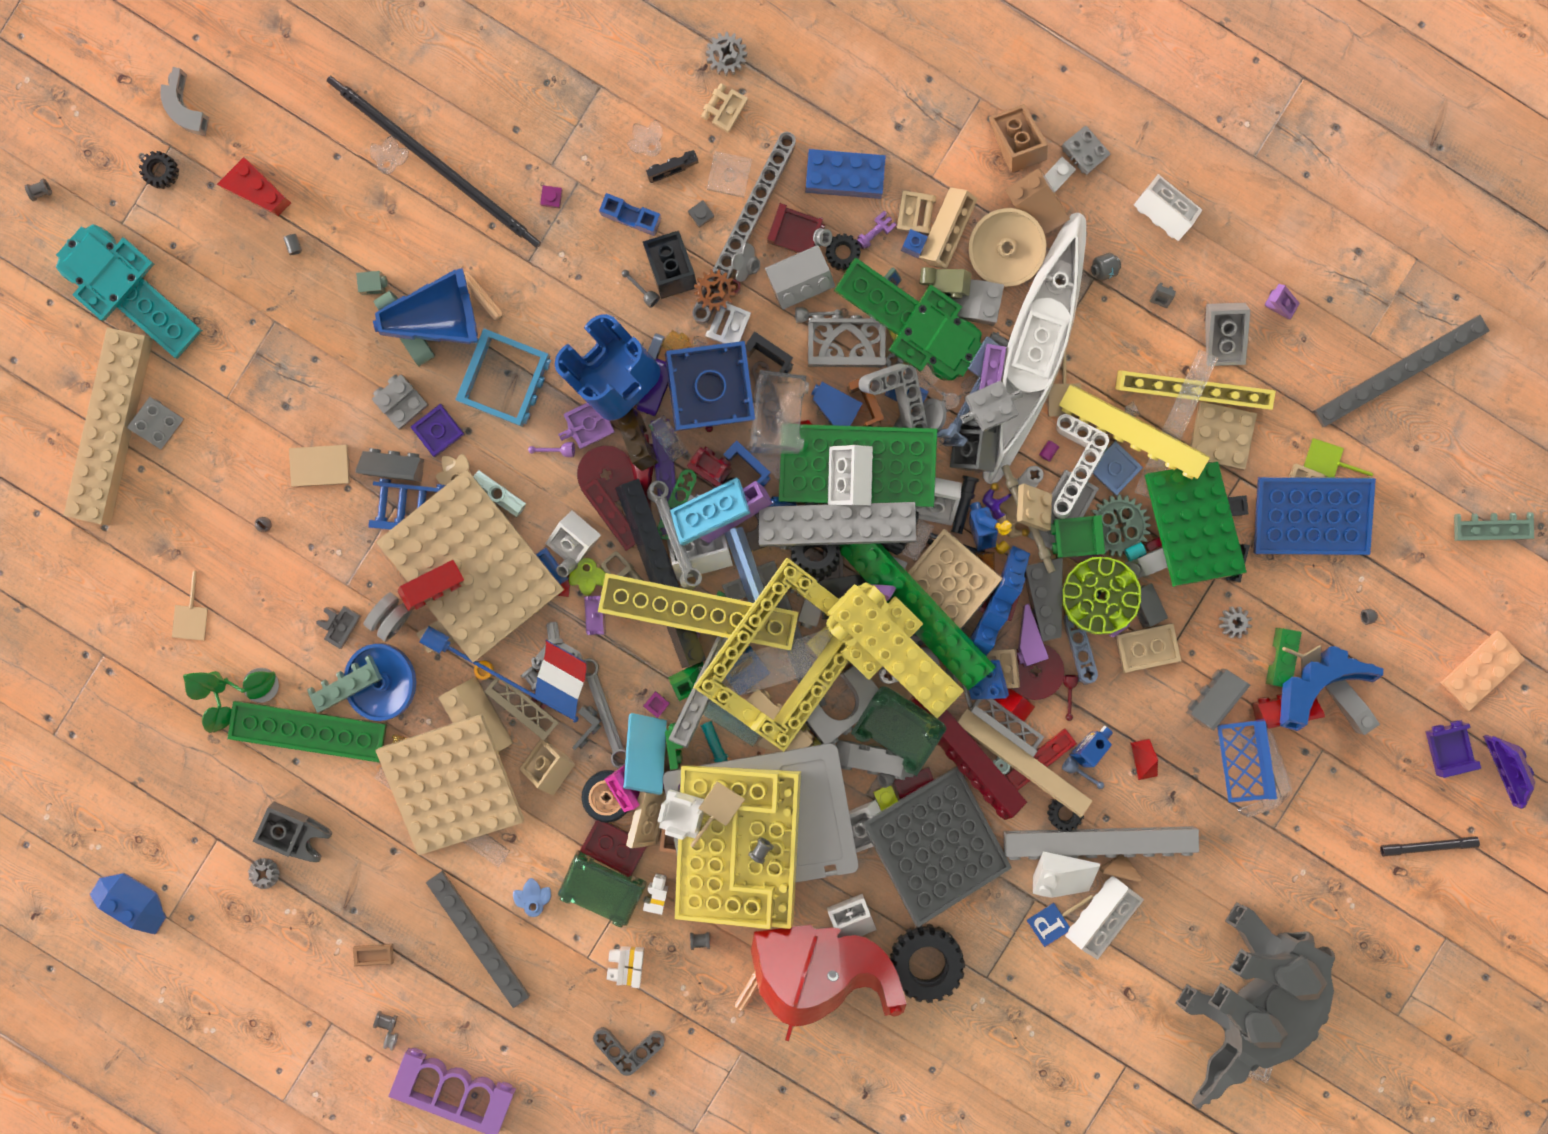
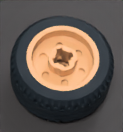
M604 770L594 774L585 783L582 790L581 799L585 811L590 817L600 822H614L627 813L622 810L604 780L615 772L613 770ZM608 793L611 798L607 800L604 794Z

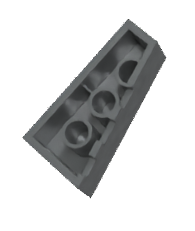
M1063 558L1051 559L1056 570L1053 573L1048 574L1044 562L1027 565L1024 574L1032 614L1042 641L1060 638L1062 634Z

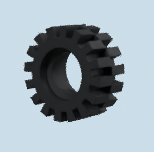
M151 151V155L145 154L146 159H141L143 165L139 164V168L142 169V171H139L140 175L143 176L142 179L155 188L165 189L164 186L171 187L170 183L174 184L176 182L173 180L174 177L178 179L179 176L176 174V172H179V169L176 167L178 165L174 159L160 151L156 153ZM157 163H163L166 168L165 173L160 177H155L152 172L153 167Z
M845 233L832 237L830 245L826 247L828 263L835 267L836 270L843 269L845 271L848 269L854 258L859 259L860 244L858 245L857 239H853L852 235L847 236ZM845 245L849 247L850 256L846 259L838 258L836 255L838 246Z
M1056 799L1051 801L1052 804L1048 806L1049 811H1047L1048 819L1058 830L1070 832L1072 829L1076 830L1077 826L1082 824L1081 820L1084 819V815L1079 817L1074 812L1069 820H1061L1058 813L1064 805Z

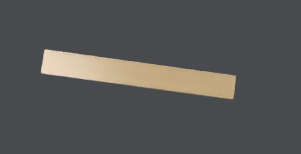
M966 709L957 721L977 742L1079 817L1084 815L1092 803V800L970 710Z

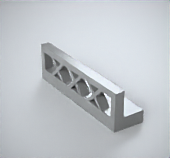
M976 699L969 710L1034 757L1037 753L1036 748L1044 739V736L995 700L987 699L990 702L991 710L983 711L977 707L982 699ZM1003 711L1006 721H996L994 712ZM1018 722L1021 726V732H1011L1009 723ZM1033 733L1038 737L1032 746L1026 743L1025 734Z

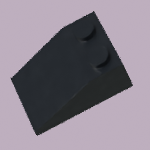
M679 230L643 241L661 299L695 289L694 285L697 284L695 273Z

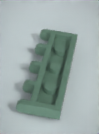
M1528 512L1526 515L1527 520H1517L1516 513H1510L1509 520H1498L1497 513H1491L1490 521H1478L1477 513L1471 515V521H1461V515L1455 514V541L1534 539L1533 512Z
M371 655L365 657L367 664L361 668L357 663L352 664V673L344 676L342 671L337 672L338 680L329 685L326 679L321 681L323 689L317 692L313 687L307 689L317 713L327 710L382 679Z

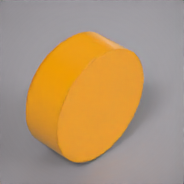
M487 660L479 661V663L494 671L491 662ZM475 665L474 674L477 678L485 680L492 676L489 672Z

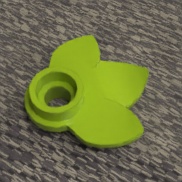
M584 558L580 560L577 568L570 573L569 584L579 585L580 591L585 596H589L594 591L596 585L603 586L605 572L597 567L593 559ZM585 564H588L590 566L589 571L584 570L583 567Z

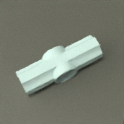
M480 470L474 474L473 477L494 502L515 517L521 514L526 506L525 502ZM499 488L502 490V496L496 499L494 491Z

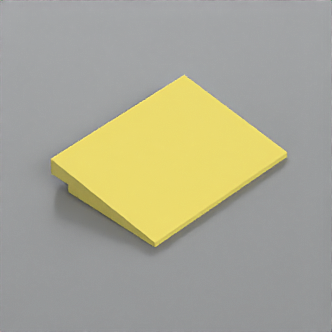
M682 765L681 793L705 799L718 781L745 798V800L726 826L713 819L693 848L690 845L695 838L687 836L683 840L678 839L675 919L770 929L771 927L791 929L794 922L801 771ZM706 813L703 814L699 832L711 817ZM759 837L768 840L774 846L773 850L767 853L763 864L755 862L749 856V852L753 851L757 846Z

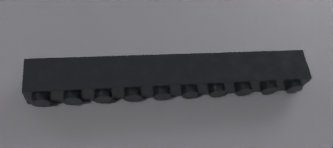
M636 479L621 484L615 489L649 581L679 588L640 480ZM667 626L682 668L706 660L695 631Z

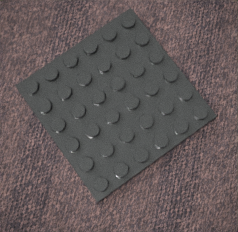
M958 766L862 822L916 927H920L1012 868L963 774L958 770Z

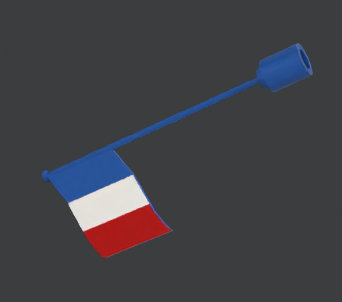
M428 626L419 643L439 654L441 651L446 652L447 649L569 717L574 720V723L578 722L579 718L576 716L577 704L586 678L587 662L552 642L546 640L545 656L537 676L536 692L534 694L477 661L472 662L468 656L449 646L451 643L448 641L449 636L431 626Z

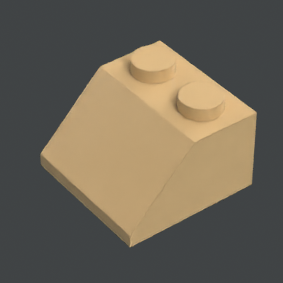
M540 739L520 767V770L538 789L554 795L575 766V763L552 744Z

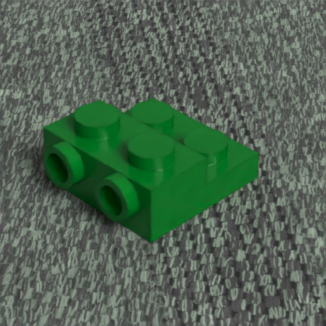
M671 723L665 730L670 770L678 769L683 761L682 750H678L682 749L683 746L669 740L676 723Z

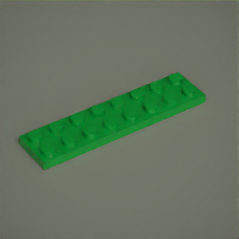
M233 701L227 739L380 762L375 750L384 746L387 724Z

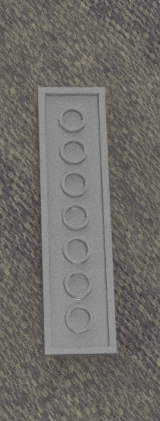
M915 502L871 503V506H776L759 510L760 547L916 542Z

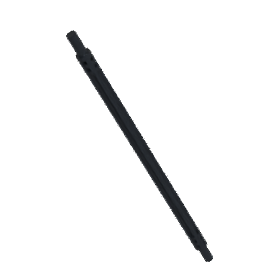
M332 76L327 78L326 82L338 90L340 95L512 232L520 238L523 237L536 248L541 245V242L527 231L528 229L356 92L348 86L342 85Z

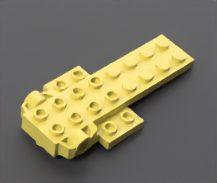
M864 583L857 586L854 584L827 612L830 615L826 623L827 628L840 642L848 644L840 653L868 680L883 666L936 718L964 692L910 638L923 623L897 597H894L887 603L885 596L874 585Z

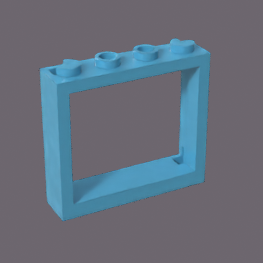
M483 328L479 343L476 346L455 400L523 427L524 424H527L528 419H530L531 414L529 410L537 401L538 396L536 392L538 388L541 389L545 380L543 375L545 370L548 371L550 368L551 356L548 353ZM492 339L540 357L517 418L468 399Z

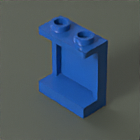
M737 440L723 454L729 462L738 454L761 476L757 482L763 487L771 480L769 477L771 472Z

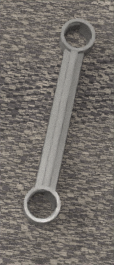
M654 481L647 489V497L656 503L682 571L680 576L681 586L687 590H694L701 583L702 575L697 569L692 567L685 546L679 542L670 507L666 499L668 494L667 485L662 481ZM654 487L661 489L663 494L656 496L653 493ZM687 574L695 577L696 582L694 584L687 582Z
M587 658L583 661L592 662L596 667L593 674L586 672V678L613 752L611 763L616 768H620L624 764L614 760V755L618 751L626 754V749L622 746L597 675L599 664L595 659Z

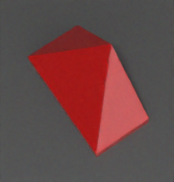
M1150 739L1130 742L1138 780L1157 777L1158 758Z

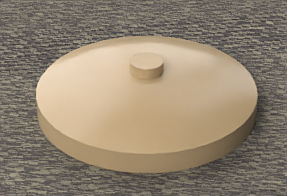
M1014 208L998 209L984 216L976 224L969 240V257L976 272L984 280L1003 284L1004 286L1019 285L1032 278L1040 269L1046 255V238L1038 221L1030 214Z

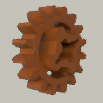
M710 269L709 275L703 272L704 278H697L700 284L694 285V288L698 290L694 292V296L700 297L697 299V303L703 302V309L708 306L710 312L713 311V308L720 312V307H723L725 310L727 309V302L729 304L733 303L730 297L736 296V293L732 292V290L736 289V286L730 285L733 279H727V272L721 275L720 269H718L717 273ZM717 278L716 281H713V282L708 281V280H710V279ZM725 283L728 287V294L722 289ZM718 287L719 293L712 294L711 288L715 289ZM702 288L707 290L705 298L702 295ZM714 300H721L719 303H712Z

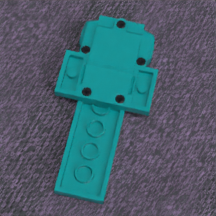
M94 224L87 228L81 226L56 254L59 258L56 264L57 270L69 282L79 286L72 295L101 321H105L118 308L176 359L181 356L203 331L143 278L155 264L126 238L123 237L116 243L114 236L103 227Z

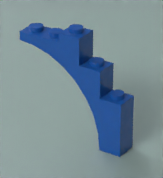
M1012 546L1001 574L1002 580L994 590L979 623L969 638L985 656L993 649L998 631L1008 620L1011 606L1021 594L1024 585V574L1030 553L1015 546Z
M1330 646L1321 653L1320 662L1311 661L1302 668L1301 678L1291 677L1283 683L1280 726L1295 731L1301 730L1308 725L1309 713L1313 702L1325 686L1343 680L1375 682L1383 676L1384 669L1374 664L1359 662L1357 659L1348 658V651L1336 646Z

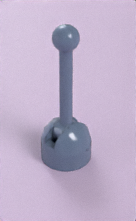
M1068 757L1064 761L1062 770L1070 774L1077 772L1096 784L1098 789L1104 788L1103 782H1098L1078 769V762L1074 758Z

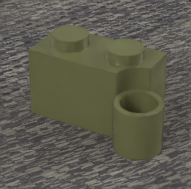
M921 268L919 284L933 285L953 299H962V296H969L972 273L965 269Z

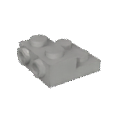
M396 374L388 380L389 385L384 389L380 387L373 393L375 397L372 400L400 430L424 410L428 403L405 376L401 374L398 376Z

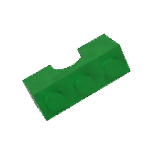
M1284 628L1275 629L1272 646L1276 649V655L1273 664L1268 667L1265 684L1282 687L1283 683L1294 677L1297 656L1283 651L1282 648L1286 647L1298 652L1302 632Z

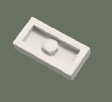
M1061 157L1045 174V177L1053 191L1056 192L1076 169Z

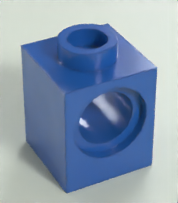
M910 229L901 251L919 258L928 236Z

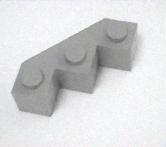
M839 740L836 744L842 769H863L873 775L885 773L894 775V778L905 780V777L914 776L917 754Z

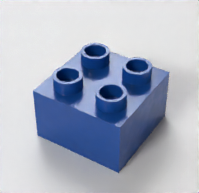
M745 341L665 352L675 431L755 420Z

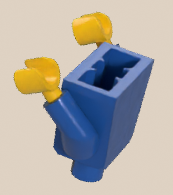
M980 502L972 503L970 505L969 525L977 552L994 547L999 554H1004L1010 546L1005 541L997 544V534L999 531L1001 535H1007L1012 531V524L1007 520L999 524L998 520L993 519L989 507L982 508Z

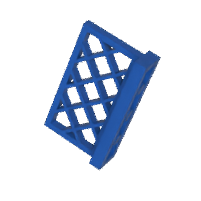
M1265 719L1218 725L1228 802L1277 799ZM1254 725L1255 733L1251 739L1240 733L1245 726ZM1231 728L1236 732L1231 741L1223 737L1222 729ZM1238 735L1248 741L1242 750L1232 744ZM1255 737H1256V743H1257V744H1255V743L1252 741ZM1250 743L1258 750L1253 759L1244 753V750ZM1230 745L1239 751V754L1233 761L1225 754ZM1241 754L1251 760L1245 769L1235 763ZM1226 760H1228L1231 763L1228 767ZM1252 763L1259 766L1261 770L1256 778L1247 772ZM1232 765L1242 771L1236 780L1228 774V770ZM1244 773L1254 780L1248 788H1245L1238 782ZM1257 782L1263 787L1264 794L1255 795L1249 790ZM1236 784L1245 790L1241 797L1232 798L1231 790Z

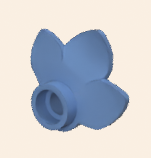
M530 878L525 883L523 891H513V899L515 904L523 908L528 916L537 917L542 913L544 905L550 901L551 889L550 887L541 889L539 884L533 878ZM535 903L536 909L532 911L530 906Z

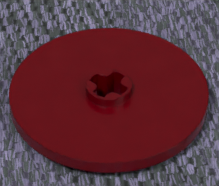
M598 446L591 449L582 457L578 465L577 480L580 488H583L597 478L614 502L618 501L619 497L615 488L634 480L630 458L622 450L613 446ZM603 469L611 471L610 479L601 478L600 474L603 473Z
M1044 644L1049 658L1047 660L1024 667V664H1020L1017 657L1020 687L1012 689L1026 699L1041 700L1048 698L1060 688L1065 673L1063 661L1060 655L1046 644ZM1034 666H1036L1037 669L1041 670V673H1038L1037 677H1035V675L1030 672V670H1032Z

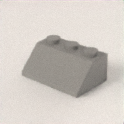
M818 245L765 268L776 299L782 309L836 287Z

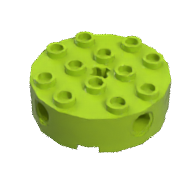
M1092 557L1079 563L1068 574L1062 588V606L1068 619L1080 630L1094 635L1111 634L1126 627L1137 615L1141 603V586L1135 573L1123 562L1109 557ZM1098 591L1099 593H1105L1104 601L1097 599Z

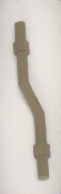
M1004 465L1001 468L1007 480L1005 483L1008 490H1011L1018 507L1017 486L1019 484L1017 479L1013 477L1009 465ZM1028 526L1039 549L1038 555L1043 560L1048 574L1055 572L1056 570L1050 558L1052 555L1050 550L1046 548L1039 529Z

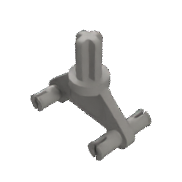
M547 623L548 641L582 660V654L579 651L565 644L563 639H560L558 623ZM546 645L531 660L532 667L536 670H540L545 656Z

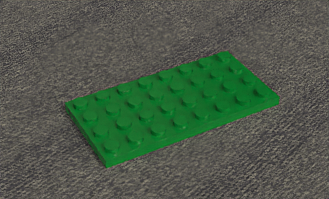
M782 424L779 501L828 503L830 447L860 445L873 447L871 503L915 502L916 507H934L938 429Z

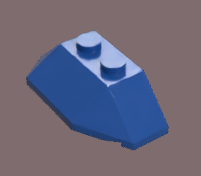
M126 873L99 878L90 893L92 900L99 910L131 929L155 935L166 919L157 892Z

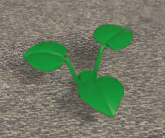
M217 671L183 675L185 692L190 699H204L210 694V691L215 695L217 708H208L202 716V725L209 733L220 731L230 724L232 709L227 706L221 707L218 693H222L225 690L226 684L242 693L246 692L249 699H258L265 696L272 689L276 678L274 671L254 672L244 679L243 688H240L230 682L228 678L223 679Z

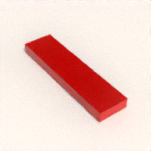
M1064 728L1038 748L1033 758L1048 767L1077 743ZM1014 768L1005 775L1017 791L1030 782L1028 778Z

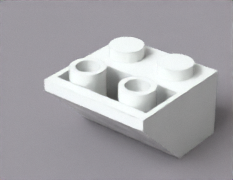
M863 894L827 907L833 927L841 929L838 938L852 935L863 936L877 930Z

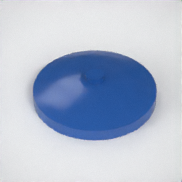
M378 643L364 646L351 656L346 665L344 676L353 672L352 664L357 663L360 668L366 665L365 657L371 655L382 679L348 697L347 700L358 714L367 719L384 721L395 718L409 707L416 691L414 667L406 654L393 645Z

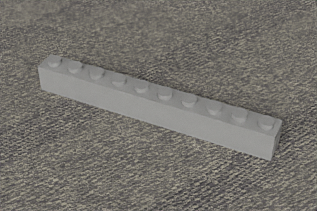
M1194 826L1072 829L1070 832L1067 830L1065 832L1061 830L1003 831L1004 854L1010 860H1020L1021 857L1037 860L1040 859L1043 851L1072 858H1078V855H1086V858H1097V855L1115 858L1117 857L1116 854H1124V857H1136V854L1154 857L1156 853H1162V856H1174V853L1192 856L1193 853L1199 852V829Z

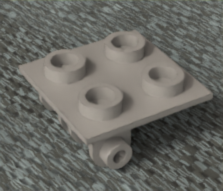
M1084 126L1061 146L1063 148L1062 151L1068 157L1073 156L1070 159L1071 161L1075 158L1076 162L1074 165L1079 163L1077 167L1081 170L1082 174L1085 173L1086 175L1111 155L1087 126Z
M149 397L127 428L154 446L162 449L184 418L162 405L159 400Z

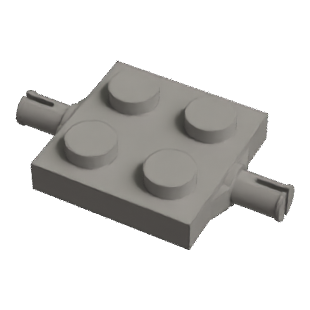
M1000 380L965 397L970 412L960 416L961 421L964 424L974 419L983 432L1018 416L1019 413L1013 401L1022 398L1023 394L1021 390L1009 394Z

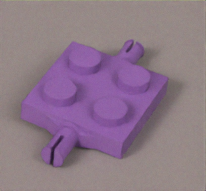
M585 403L563 414L568 424V430L558 435L561 441L572 436L577 441L579 448L583 449L614 434L615 431L611 425V420L604 419L588 403Z

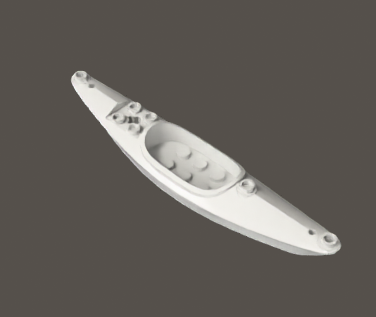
M1081 213L1071 214L1070 220L1065 222L1030 287L1014 325L1005 353L1001 382L1009 394L1021 390L1023 397L1013 401L1019 413L1018 416L999 425L994 472H983V478L988 484L997 483L1004 475L1001 467L1011 465L1035 423L1061 366L1074 322L1083 272L1086 219ZM1059 278L1061 279L1060 283L1063 284L1058 285L1055 281Z

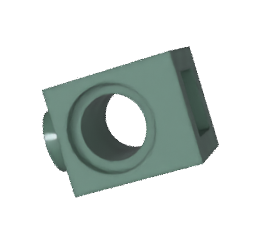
M382 272L356 273L358 292L360 294L386 293L385 287H388V281Z

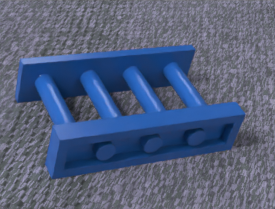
M380 478L379 482L373 481L374 486H381L378 517H375V520H369V528L391 530L404 520L408 489L419 490L418 508L426 502L427 491L438 492L446 485L437 484V488L394 484L391 483V479ZM389 487L400 488L397 519L394 522H387V518H385Z

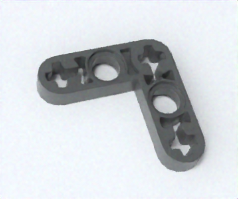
M604 1027L598 1028L595 1031L593 1041L621 1074L629 1076L664 1046L665 1036L661 1031H653L630 1052ZM599 1033H600L601 1035L606 1034L605 1040H606L608 1043L610 1042V1040L613 1041L612 1043H610V1044L607 1046V1048H605V1046H606L607 1043H606L603 1039H602V1040H598V1038H599ZM653 1037H660V1044L656 1042L650 1049L649 1045L653 1042ZM618 1047L620 1054L612 1056L609 1051L610 1048ZM643 1048L647 1051V1056L640 1058L637 1056L636 1051ZM623 1055H625V1057L623 1058V1060H624L627 1064H628V1063H632V1064H631V1069H629V1068L624 1069V1068H623V1067H624V1062H623L622 1060H620Z

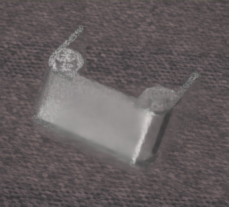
M1253 727L1240 733L1251 739L1255 730ZM1271 728L1267 729L1277 799H1261V802L1238 809V812L1246 817L1277 808L1291 796L1293 791L1281 752ZM1235 734L1224 738H1226L1228 741H1231ZM1238 735L1232 744L1241 742L1244 747L1248 741ZM1255 737L1252 741H1253L1255 744H1257V743H1256V737ZM1219 739L1215 740V745L1220 746ZM1251 743L1245 749V751L1252 754L1258 753L1257 748Z

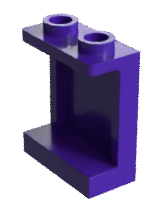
M1456 720L1450 722L1451 725L1449 726L1436 725L1432 726V730L1425 731L1436 776L1446 778L1481 769L1480 761L1474 759L1467 731L1468 728H1471L1469 723Z

